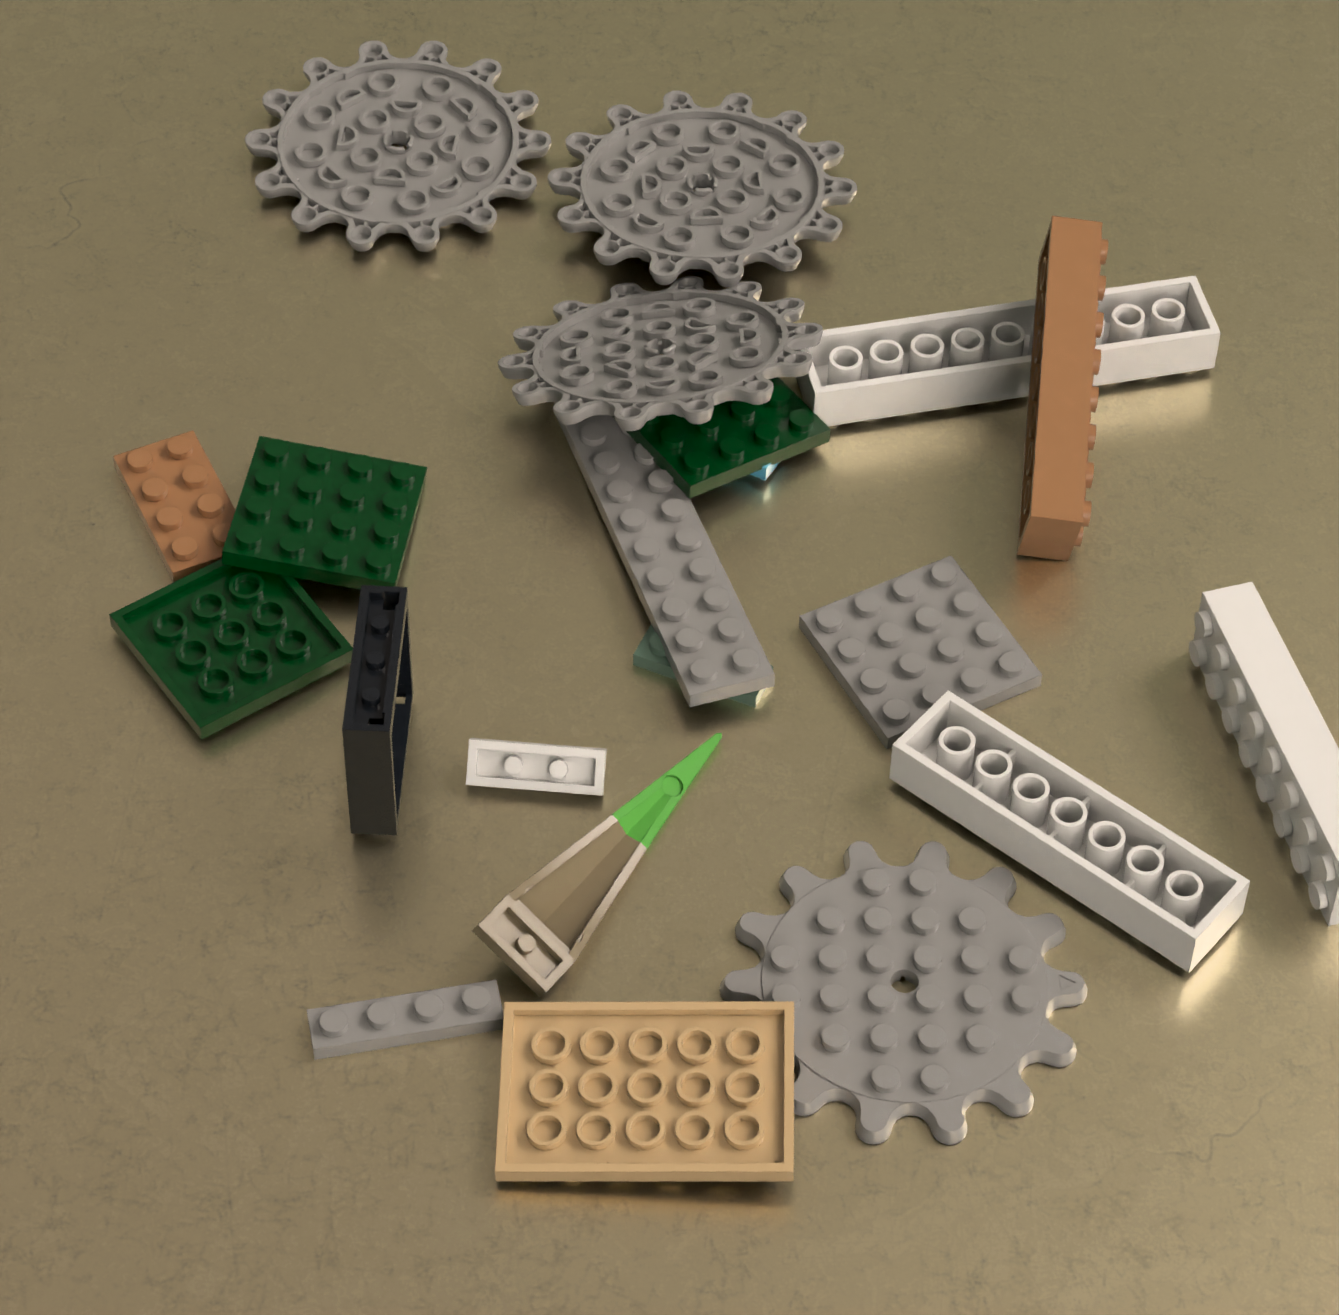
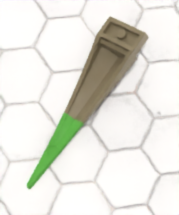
M722 733L713 735L594 829L508 893L472 930L539 997H542L576 961L641 857L721 740Z

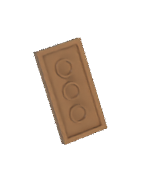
M193 430L113 456L114 467L173 582L222 559V550L233 520L235 508Z

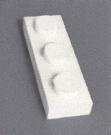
M470 738L466 785L603 796L607 749Z

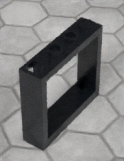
M361 585L342 726L350 830L353 834L397 836L414 694L407 587ZM396 697H405V704H395Z

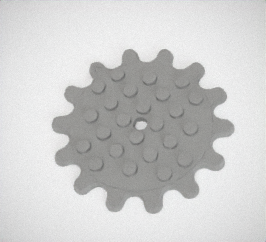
M371 40L361 44L359 47V60L352 66L338 67L327 59L320 57L307 60L303 65V73L310 82V85L303 91L290 92L282 89L267 91L262 97L263 106L270 115L279 118L281 121L273 128L250 131L245 137V144L252 155L268 157L277 161L274 167L259 173L255 178L256 188L263 197L275 198L290 195L301 199L300 203L291 212L292 222L299 231L311 232L326 223L337 222L348 226L346 238L351 247L357 251L371 249L381 235L386 233H402L410 238L417 250L427 252L435 248L440 238V227L449 226L452 223L464 224L479 233L489 232L497 220V212L489 204L494 198L505 196L527 199L532 196L537 186L536 177L520 169L517 163L522 160L545 156L551 146V137L546 132L524 129L518 124L522 119L534 114L538 106V97L534 92L528 90L503 93L494 89L493 85L501 74V65L498 61L484 58L468 67H454L446 61L448 48L439 41L425 42L414 56L402 59L392 56L384 43ZM395 143L397 145H400L401 147L391 146V144Z
M671 91L665 94L663 97V109L653 114L640 113L631 106L624 104L610 107L607 111V119L613 128L610 133L593 135L586 132H575L566 138V147L571 156L583 161V163L572 168H557L548 174V183L554 193L573 196L579 199L577 203L566 206L558 211L557 219L564 231L568 233L593 231L602 234V238L593 247L595 256L601 264L614 265L627 258L639 257L641 260L650 263L649 271L654 281L661 285L673 283L678 275L685 270L705 269L715 276L718 284L721 286L734 287L740 282L744 274V265L753 262H765L783 272L794 271L802 259V251L795 245V242L803 239L832 242L838 238L843 228L842 221L838 217L825 212L823 208L832 205H846L852 202L857 193V184L851 179L833 177L824 172L826 169L837 166L844 155V147L836 141L828 140L810 143L800 139L799 135L803 132L807 123V118L802 112L790 110L772 118L758 117L751 111L752 98L744 93L729 94L719 106L704 108L696 105L690 94L683 91Z
M685 276L675 280L669 288L654 292L645 291L634 283H621L610 289L611 298L602 303L586 304L576 300L557 303L553 307L554 315L558 320L556 324L549 326H524L516 329L513 332V338L517 346L527 352L502 357L498 361V367L507 379H527L512 387V394L518 404L532 406L545 402H557L553 406L554 414L559 422L565 425L576 424L595 415L614 416L621 430L636 431L656 416L671 414L684 417L692 424H703L711 420L715 405L727 401H743L759 405L770 401L774 385L769 379L807 375L811 368L812 356L807 352L796 350L817 346L823 334V327L818 323H793L801 319L805 307L804 301L799 298H784L772 302L759 301L762 286L754 281H744L725 290L711 291L703 288L702 278Z
M857 841L852 843L844 853L845 874L834 879H822L813 875L804 867L792 866L783 873L779 881L780 891L788 899L790 909L784 914L776 916L758 912H747L736 923L735 935L737 939L758 952L760 963L753 968L728 973L720 984V995L724 1001H794V1072L796 1075L794 1082V1114L798 1116L813 1115L823 1105L833 1101H840L848 1104L855 1111V1132L858 1138L865 1143H883L889 1138L894 1123L904 1116L911 1115L925 1120L930 1127L932 1135L940 1143L954 1145L966 1137L968 1128L965 1112L969 1106L977 1102H989L996 1105L1009 1116L1022 1117L1032 1110L1034 1104L1033 1094L1021 1078L1023 1069L1032 1063H1045L1054 1067H1066L1075 1060L1077 1049L1074 1041L1068 1034L1050 1024L1049 1016L1055 1009L1078 1006L1083 1003L1088 991L1086 983L1075 972L1060 971L1045 963V953L1049 949L1061 944L1065 939V926L1061 918L1053 913L1031 917L1014 913L1008 907V902L1016 892L1017 882L1012 872L1007 868L995 867L978 879L965 880L956 877L949 871L950 856L945 847L939 842L930 841L922 845L916 853L914 862L907 866H890L880 860L871 844L865 841ZM905 976V980L913 983L916 989L909 993H902L895 990L892 984L900 981L901 977Z

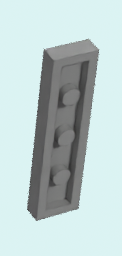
M497 980L307 1009L315 1060L503 1030L504 1019Z

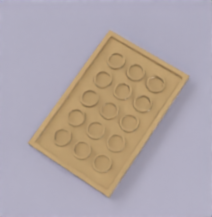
M794 1001L504 1002L495 1158L496 1181H794Z

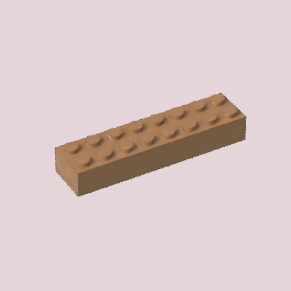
M1052 216L1038 259L1017 555L1068 561L1073 547L1081 546L1084 527H1088L1090 522L1092 503L1091 501H1086L1085 497L1086 488L1090 489L1092 485L1094 463L1088 462L1089 450H1093L1096 439V425L1090 424L1091 412H1096L1099 397V387L1093 386L1094 375H1098L1101 363V349H1095L1096 338L1101 337L1104 313L1098 312V301H1103L1106 287V276L1100 275L1101 265L1106 263L1108 253V240L1102 239L1103 222Z

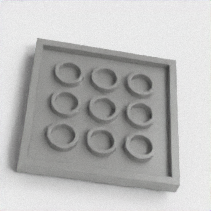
M952 556L807 612L799 617V628L886 749L892 748V744L948 690L981 711L1041 686V672Z

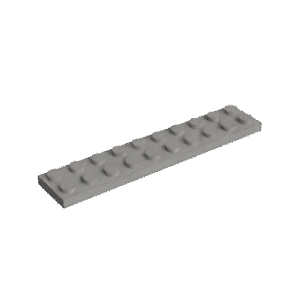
M610 415L591 416L572 425H565L559 422L654 631H657L664 647L665 655L689 707L774 687L775 673L691 500L673 482L671 475L666 470H662L653 461L654 458L640 443L637 444L626 431L621 430L616 420Z

